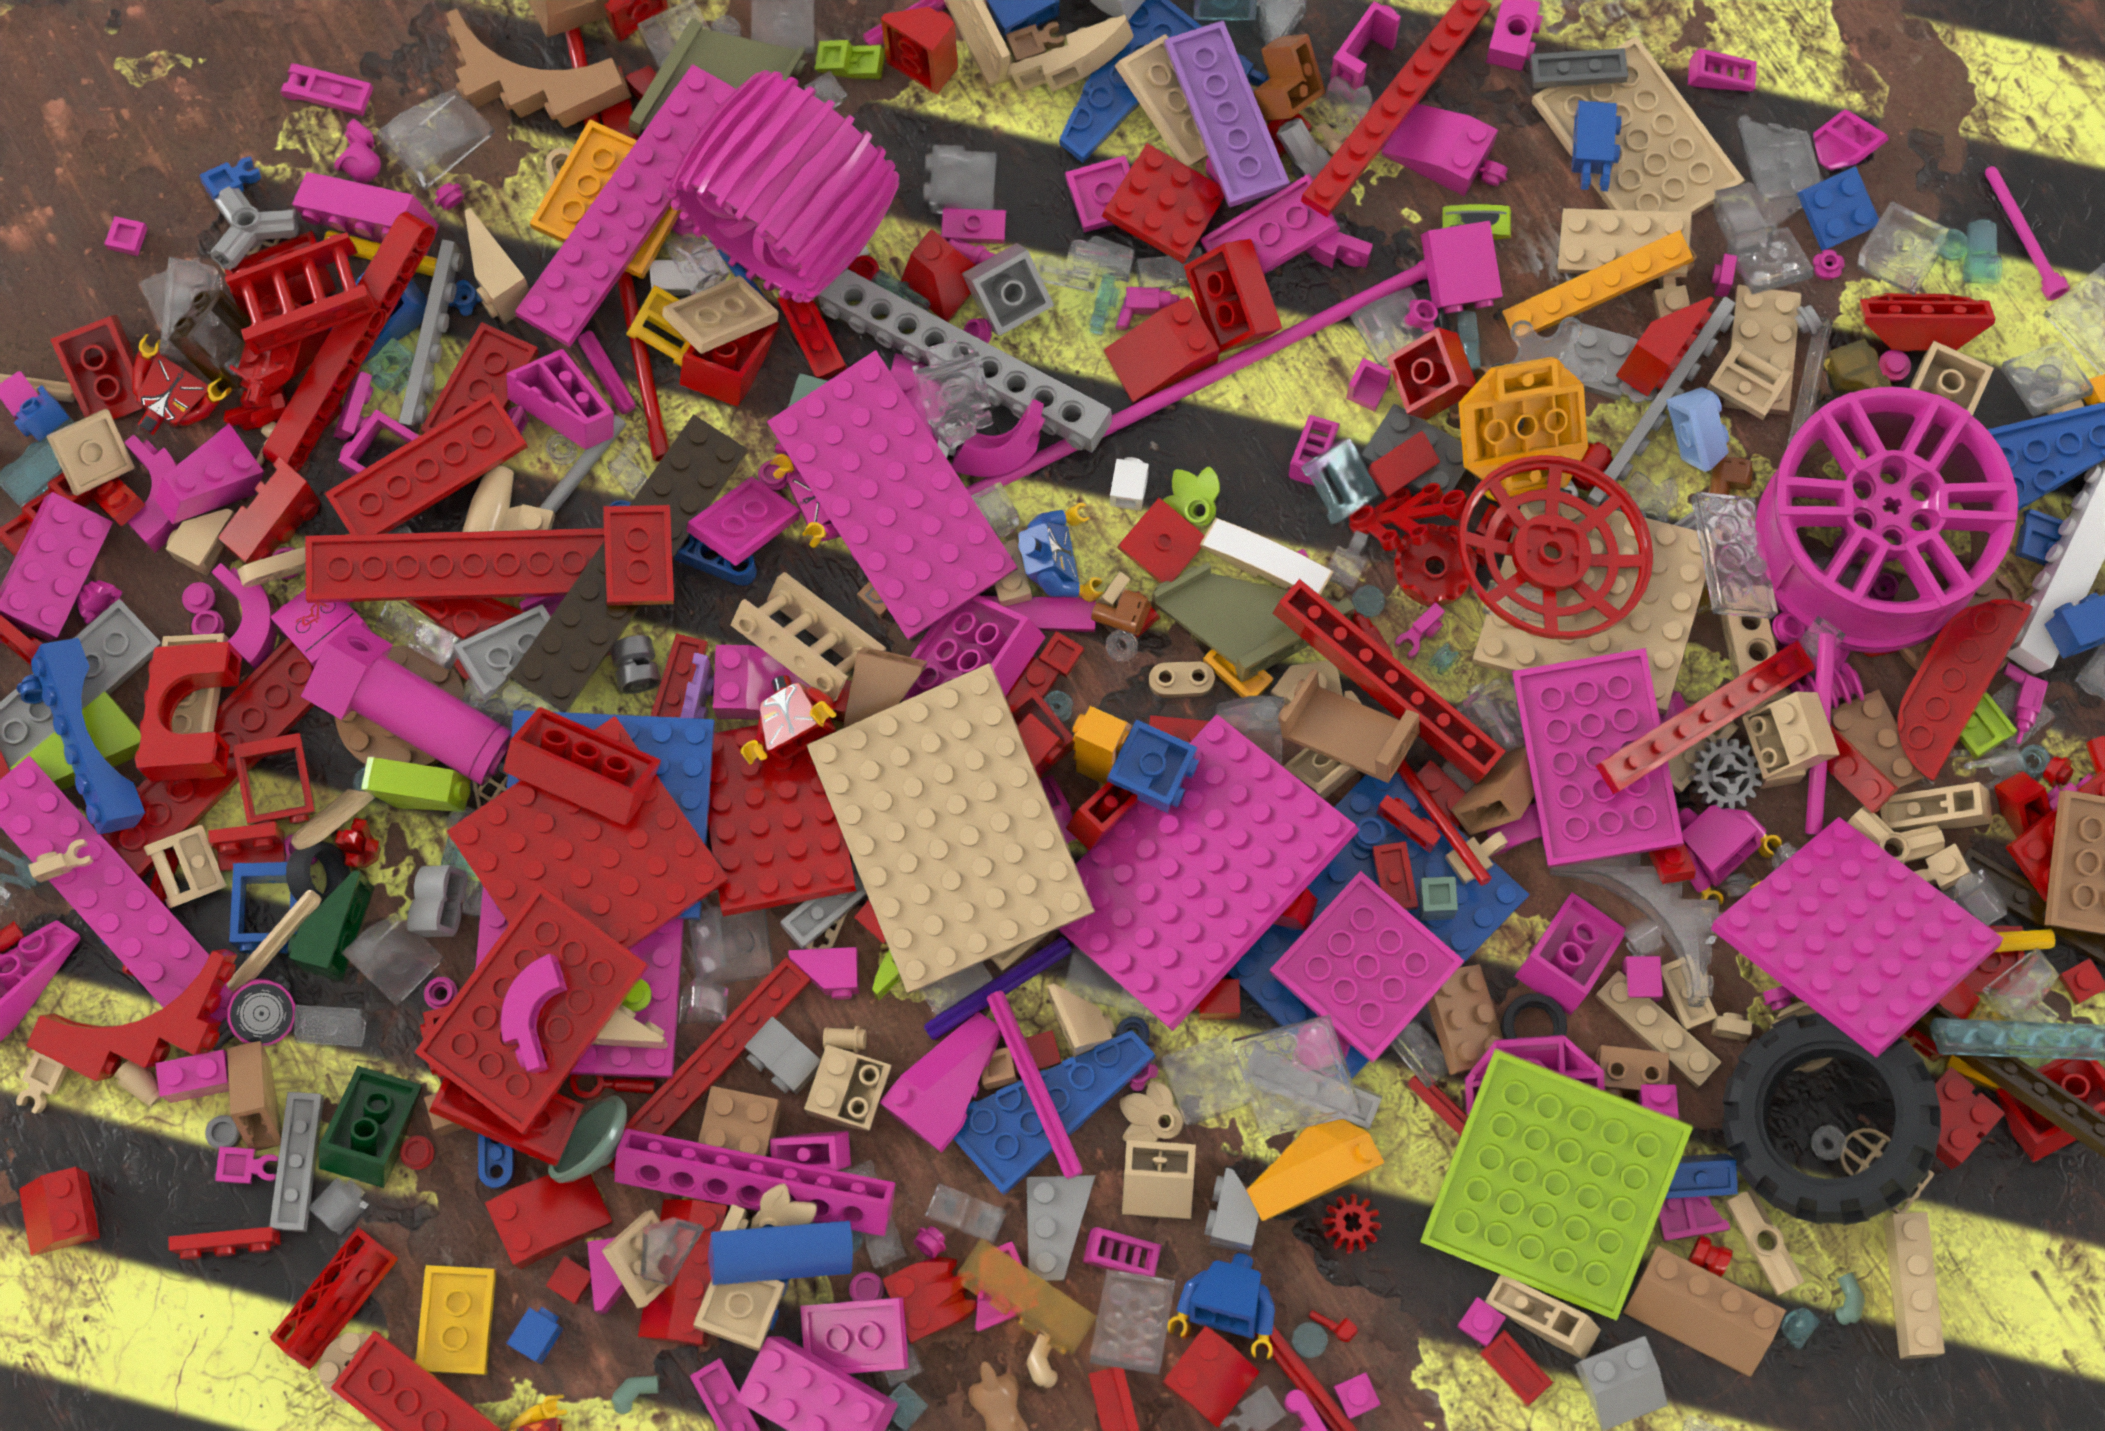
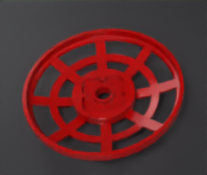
M1537 455L1505 463L1490 472L1476 486L1468 498L1460 517L1457 535L1458 553L1463 571L1472 589L1481 601L1499 618L1529 634L1557 640H1575L1600 634L1620 623L1636 607L1647 589L1652 574L1653 547L1646 520L1638 505L1624 488L1610 476L1581 461L1562 456ZM1548 470L1547 489L1526 491L1510 498L1500 483L1505 478L1521 472ZM1562 473L1571 474L1590 482L1605 492L1610 498L1595 510L1582 499L1560 491ZM1490 490L1500 507L1489 521L1485 537L1467 532L1473 509L1481 497ZM1545 501V514L1535 516L1529 520L1517 508L1529 502ZM1559 503L1578 510L1586 518L1577 525L1573 521L1559 516ZM1618 508L1626 515L1634 531L1639 550L1637 555H1619L1615 536L1609 524L1605 521ZM1506 515L1519 530L1512 543L1494 539L1497 528ZM1595 527L1599 530L1605 542L1607 554L1592 553L1591 545L1586 535ZM1466 545L1484 550L1488 570L1498 585L1488 593L1480 585L1470 566ZM1544 547L1555 548L1559 553V558L1551 559L1547 557L1544 553ZM1494 553L1512 556L1517 572L1507 580L1503 578L1497 567ZM1589 567L1607 568L1604 582L1596 592L1582 580ZM1618 568H1639L1633 592L1620 610L1603 599L1615 583ZM1528 582L1530 585L1542 590L1543 605L1524 598L1515 590ZM1572 588L1585 600L1573 606L1557 607L1556 592ZM1508 596L1521 607L1542 614L1544 617V628L1519 620L1500 607L1497 602ZM1592 607L1608 618L1603 623L1586 630H1558L1557 617L1577 615Z

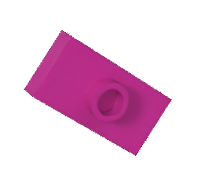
M943 208L941 236L948 242L952 237H955L966 243L1005 244L1006 210Z

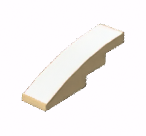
M1218 518L1214 519L1200 543L1201 548L1254 577L1260 575L1285 590L1288 587L1291 588L1300 578L1316 593L1321 595L1334 572L1273 540Z

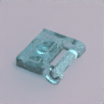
M1350 438L1342 439L1301 467L1305 475L1310 476L1329 511L1327 516L1332 524L1342 521L1380 494ZM1325 466L1345 501L1342 506H1340L1321 471Z

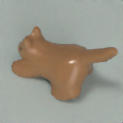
M983 1362L981 1364L982 1381L972 1384L968 1395L970 1404L984 1417L986 1431H1029L1017 1408L1019 1384L1016 1378L1009 1373L996 1376L991 1365L988 1362Z

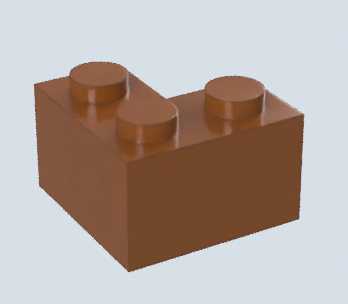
M1308 34L1281 36L1261 49L1270 79L1253 90V94L1264 120L1292 118L1326 93Z

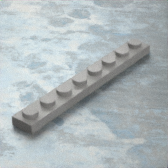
M1727 297L1723 298L1605 471L1606 475L1616 482L1618 479L1622 482L1626 480L1634 465L1630 464L1635 454L1639 457L1643 455L1651 442L1647 438L1652 429L1658 432L1668 417L1664 413L1668 407L1666 399L1685 392V390L1681 389L1682 385L1686 380L1690 382L1694 380L1702 367L1698 364L1703 355L1706 357L1711 355L1719 342L1714 339L1718 332L1722 331L1725 333L1732 324L1735 316L1731 312L1736 304ZM1595 486L1588 496L1586 503L1601 506L1610 497Z

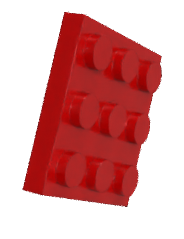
M1146 143L1101 217L1184 264L1225 196L1218 183Z

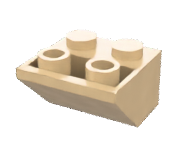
M1794 692L1742 717L1763 779H1770L1807 769L1840 755L1818 692Z
M826 1044L804 1108L806 1114L838 1126L870 1131L892 1066Z
M1127 1140L1122 1215L1191 1219L1196 1145Z

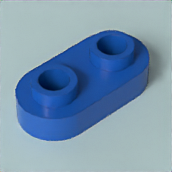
M478 1134V1174L480 1180L486 1186L492 1189H502L512 1182L515 1174V1149L502 1143L494 1144L492 1139ZM496 1167L503 1168V1174L499 1178H493L492 1171Z

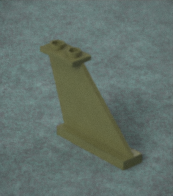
M691 18L629 118L628 130L640 136L642 131H645L692 64L737 89L755 73H760L763 70H768L770 73L774 71L780 72L783 75L782 80L785 81L793 76L799 78L807 64L803 60L806 48L800 46L796 50L703 29V23Z
M1208 562L1200 567H1190L1180 578L1172 582L1165 581L1161 583L1152 593L1151 606L1154 610L1160 609L1236 667L1237 676L1242 683L1256 676L1261 670H1266L1309 646L1305 640L1272 614L1278 602L1289 590L1212 574L1211 566ZM1349 598L1340 602L1325 599L1352 622L1355 607Z

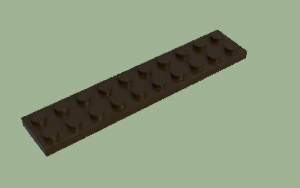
M694 414L629 505H670L672 561L691 535L686 531L688 521L712 505L748 453L747 448ZM604 542L510 674L511 680L561 712L569 711L642 606H607Z

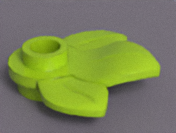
M1208 466L1197 477L1188 471L1175 469L1172 477L1174 495L1166 497L1163 501L1192 525L1197 527L1207 526L1215 518L1216 505L1214 501L1220 492V483L1216 472ZM1204 505L1205 514L1199 517L1196 512L1197 507Z

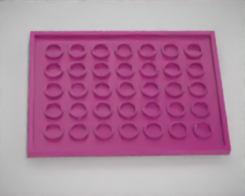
M1217 714L1190 742V744L1197 747L1195 758L1200 761L1192 779L1185 777L1181 785L1186 791L1178 808L1171 805L1169 812L1166 813L1139 800L1130 812L1076 863L1095 913L1057 929L1171 1031H1174L1359 831L1352 821Z

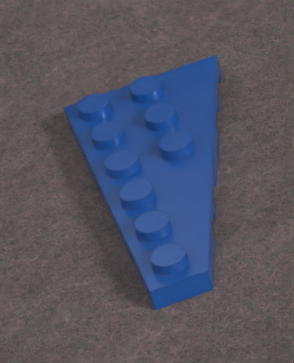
M1145 0L1128 20L1134 35L1132 40L1115 57L1091 73L1086 81L1076 107L1073 108L1059 138V144L1082 163L1140 105L1116 69L1115 65L1118 61L1165 34L1168 38L1202 27L1171 1Z
M2105 402L1987 429L2002 449L2012 471L2017 487L2018 511L2105 460Z

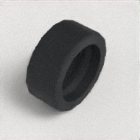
M319 842L305 849H296L289 857L286 866V880L289 890L296 901L307 890H313L322 898L323 902L351 874L349 866L345 865L346 857L332 843ZM314 856L324 866L327 876V885L323 894L317 890L310 875V865Z
M1527 993L1516 998L1505 1010L1500 1023L1503 1039H1516L1517 1036L1514 1032L1516 1016L1526 1008L1537 1007L1550 1015L1554 1027L1552 1036L1566 1035L1567 1017L1562 1007L1553 998L1541 993Z

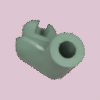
M1853 1272L1837 1278L1846 1297L1844 1306L1837 1308L1835 1311L1836 1318L1842 1325H1848L1850 1322L1856 1323L1860 1320L1865 1305V1296Z

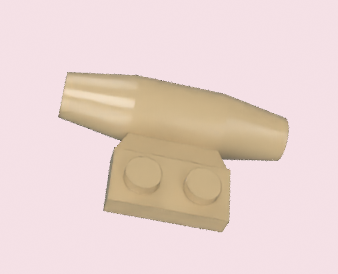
M498 465L484 474L471 500L462 532L551 530L555 513L551 510L524 504L510 508L514 472Z

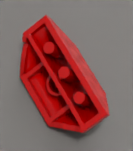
M1883 293L1872 296L1869 299H1860L1859 303L1864 323L1891 350L1902 352L1928 350L1933 341L1957 351L1994 325L1996 320L1990 301L1982 299L1976 301L1970 297L1954 294Z

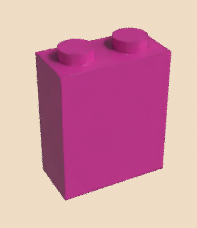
M1490 221L1429 230L1421 235L1431 300L1437 310L1443 309L1444 314H1452L1463 311V306L1474 304L1475 309L1494 306V300L1503 297Z

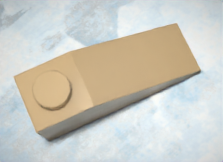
M1980 782L1892 795L1880 809L1881 820L1893 831L1915 830L1936 824L1939 829H1954L1993 823L1989 790Z
M1501 1274L1485 1303L1505 1317L1582 1360L1586 1358L1601 1331L1588 1315Z

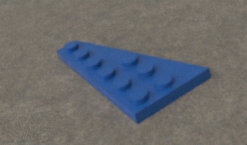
M1133 1030L1097 1045L1094 1049L1075 1058L1073 1056L1053 1068L1040 1071L1068 1137L1156 1058V1055ZM1023 1080L1006 1086L982 1100L969 1103L965 1112L967 1114L965 1123L953 1138L1004 1196L1053 1152V1148Z

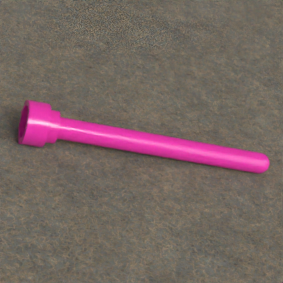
M1994 166L1988 167L1985 175L2043 279L2041 281L2043 295L2047 301H2053L2062 297L2071 289L2064 276L2054 273L1998 169Z

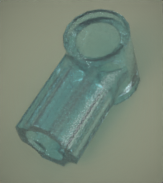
M1985 219L1969 222L1967 226V255L1963 266L1964 282L1998 284L2002 275V258L2000 255H1997V224Z

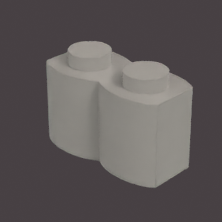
M452 865L420 867L414 883L415 899L408 911V931L423 937H451L456 934L461 920L460 904L467 890L468 877L466 871Z
M771 1017L744 1046L749 1053L746 1059L760 1072L764 1068L771 1072L774 1077L770 1081L784 1094L790 1090L797 1095L816 1075L821 1062L810 1049L774 1017Z

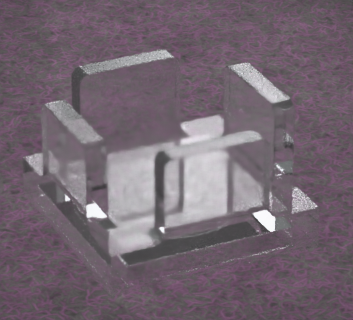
M956 340L944 342L925 349L929 366L919 368V365L912 366L916 388L923 403L929 425L991 406L982 359L979 352H976L974 348L968 349L967 355H962Z

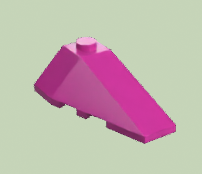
M57 920L22 938L19 941V946L2 955L0 954V1042L18 1026L81 939L78 933Z
M978 1011L902 1074L879 1103L895 1120L942 1153L965 1123L967 1118L966 1109L971 1098L976 1097L979 1090L977 1083L984 1067L989 1066L1002 1033L999 1026Z

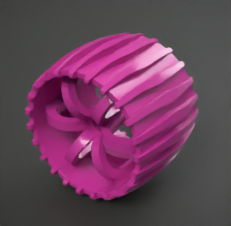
M763 70L760 73H755L739 86L703 124L684 152L667 187V198L672 200L671 206L675 211L682 210L680 219L683 223L691 221L695 225L693 234L697 238L705 235L712 242L709 247L710 250L716 252L720 249L731 258L727 264L734 267L738 263L748 270L746 274L748 279L754 280L757 276L765 281L763 287L768 291H772L776 287L780 289L779 295L788 299L792 296L795 302L800 303L803 301L807 303L835 281L869 242L892 203L899 186V174L894 171L895 164L892 160H884L886 154L882 146L875 148L869 142L872 135L867 130L861 134L851 125L855 118L849 114L844 119L832 109L835 102L829 99L826 103H823L814 97L816 94L814 88L809 86L806 90L797 87V79L789 77L785 81L782 80V73L777 71L770 73L768 70Z

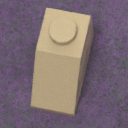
M227 508L183 521L180 527L170 534L166 550L175 560L208 576L225 549L218 536L234 517L235 513Z

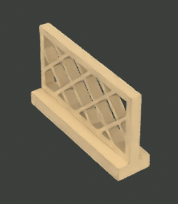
M944 0L987 87L990 88L1012 78L1009 65L1013 63L1010 59V52L984 1Z

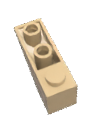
M620 1005L592 1043V1045L666 1049L669 1044L663 1037L665 1032L649 1021L644 1026L634 1020L636 1014L623 1005Z

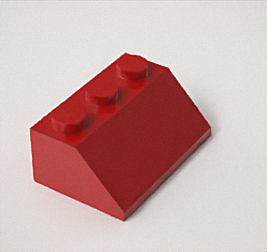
M929 6L884 14L881 18L886 63L938 95L958 69L955 23L952 18L945 12H937Z
M309 231L243 257L239 264L232 268L231 271L224 270L226 276L240 269L253 267L318 242L313 231ZM327 265L317 268L325 296H327L336 288ZM305 274L293 277L295 282L291 290V296L298 303H303L312 299ZM274 284L257 290L258 300L270 294H275ZM230 289L237 306L250 318L244 297L236 298Z
M1251 239L1223 243L1183 266L1201 318L1219 348V355L1262 340L1283 329Z
M2085 1044L2036 1069L2105 1116V1069ZM2000 1087L1996 1090V1095L2005 1112V1117L2013 1136L2033 1162L2077 1140Z

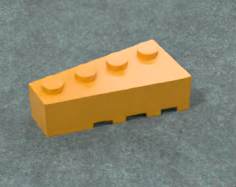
M1092 706L1089 707L1086 715L1080 713L1072 730L1075 733L1073 737L1075 742L1073 759L1076 760V772L1106 784L1108 782V775L1133 726Z

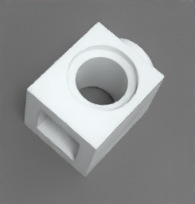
M1127 457L1124 460L1116 459L1110 492V506L1142 511L1149 464L1133 457Z

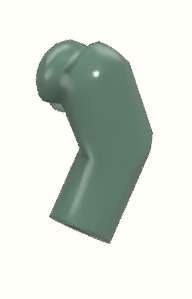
M642 1376L627 1378L612 1395L611 1402L614 1404L615 1412L618 1414L629 1413L632 1410V1402L639 1394L659 1393V1377Z

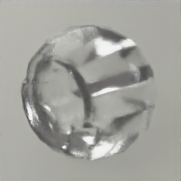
M1641 917L1633 920L1626 927L1623 934L1628 940L1626 946L1634 957L1658 956L1665 946L1661 938L1663 932L1659 925L1651 918Z

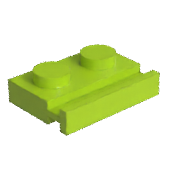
M1986 691L1959 740L1974 759L1977 760L2002 744L2009 737L2014 736L2017 729Z

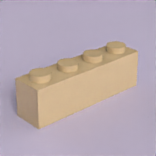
M1928 1212L1892 1214L1883 1219L1899 1357L1900 1359L1937 1357L1944 1354L1945 1351Z

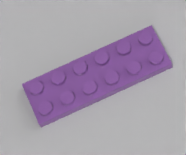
M1224 20L1164 39L1165 49L1229 208L1279 192L1289 186L1290 182Z

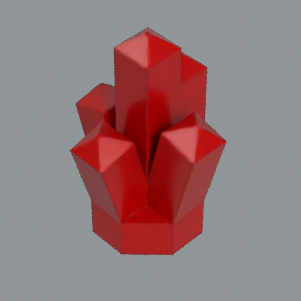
M282 386L266 398L260 396L258 406H249L244 403L247 391H244L240 398L242 406L226 410L223 420L227 425L229 423L231 426L239 424L244 431L261 428L273 421L278 422L289 403L284 388Z
M354 818L351 830L345 829V832L337 831L335 843L346 855L345 865L366 869L378 861L381 851L379 840H375L371 835L367 820Z

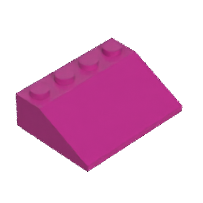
M977 595L970 600L977 604V618L973 613L965 612L964 604L930 627L911 655L912 658L927 661V666L901 702L988 663L992 665L1006 697L1045 639V636L1028 617ZM968 620L972 621L970 627H964L965 622Z

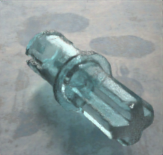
M883 269L877 271L871 282L926 311L931 306L930 301L908 288L909 283L907 281L901 282Z
M1463 311L1457 316L1458 333L1469 365L1473 371L1481 367L1479 347L1482 345V340L1478 338L1475 312Z

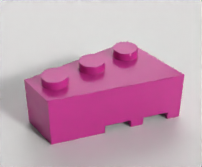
M563 348L507 373V396L509 400L518 406L524 407V410L585 450L614 437V412Z

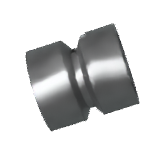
M630 636L622 638L614 644L610 653L613 665L619 668L615 675L621 693H641L660 685L661 679L658 666L655 662H652L655 652L652 639L649 636Z

